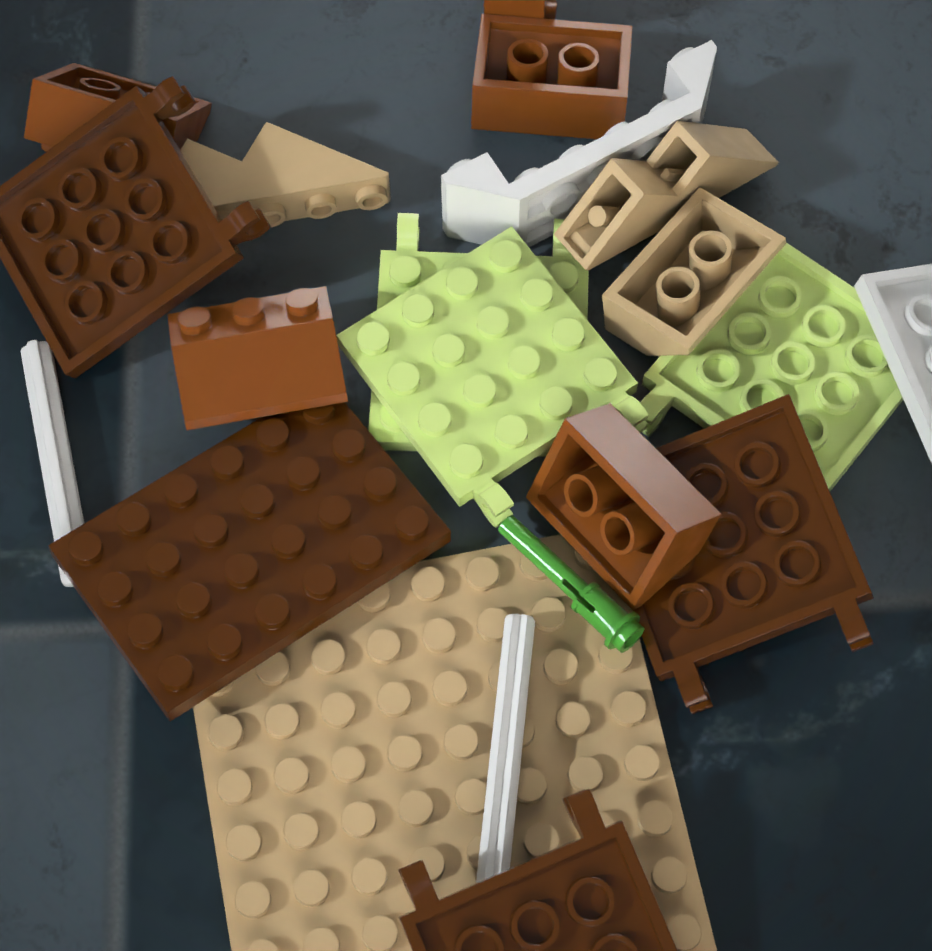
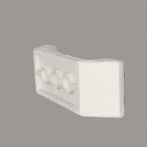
M710 40L696 48H685L668 61L662 102L654 106L648 114L630 123L621 122L616 124L603 137L585 146L575 145L566 150L559 159L539 169L534 167L523 171L510 184L488 152L472 160L464 159L455 163L446 173L441 175L442 229L447 237L482 245L512 226L527 246L531 247L552 236L554 232V219H566L611 158L646 161L676 121L702 124L709 96L717 46Z

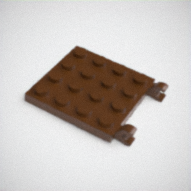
M174 76L162 81L148 95L138 86H135L0 186V258L65 375L72 378H77L244 259L237 245L258 238L271 227L262 210L259 208L255 210L249 201L236 207L226 218L221 220L162 121L169 117L179 116L196 104L188 88L185 85L180 87Z
M789 394L656 448L722 514L699 554L640 608L633 610L640 616L639 623L644 627L642 638L657 678L662 682L675 676L685 706L690 708L692 714L713 707L711 697L698 667L836 613L852 652L874 644L858 604L873 599V594Z
M590 789L581 790L562 799L568 815L580 835L579 839L438 899L423 860L398 869L415 910L399 916L412 951H677V948L623 822L618 821L605 827Z

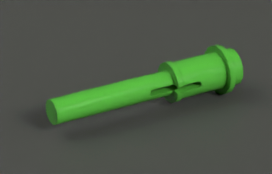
M510 515L500 524L498 532L573 600L571 609L579 613L606 638L604 645L608 649L616 648L621 653H624L639 640L644 632V627L639 623L640 616L636 612L627 613L601 589L597 582L586 583L515 516Z

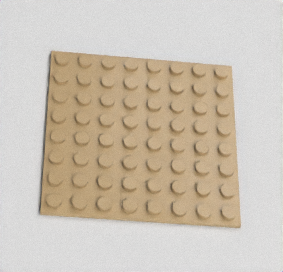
M561 534L539 538L586 583L597 582L601 589L627 613L633 612ZM507 544L423 560L416 563L195 705L193 711L231 951H412L399 916L411 912L415 908L398 869L423 860L438 899L476 883L505 617L509 614H525L532 616L535 620L510 868L579 839L580 835L573 825L562 799L581 790L590 789L605 827L618 821L623 822L677 951H717L640 639L624 653H621L616 648L608 649L604 645L606 638L579 613L571 609L573 600L515 546Z

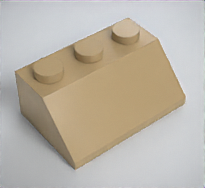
M699 187L602 294L605 330L646 356L689 355L785 246L786 237Z

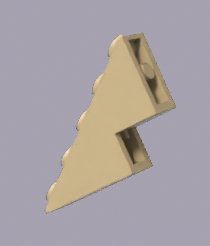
M676 121L646 161L611 158L554 235L585 270H591L659 232L699 187L720 198L776 167L779 162L747 129Z
M268 122L264 124L243 161L188 138L180 149L221 220L246 201L251 202L255 210L261 209L271 227H275L284 221L307 217L322 219L336 212L353 209L374 210L388 204L391 200L389 172Z

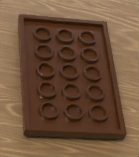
M343 402L261 417L48 545L54 560L171 722L451 542V530L348 405Z

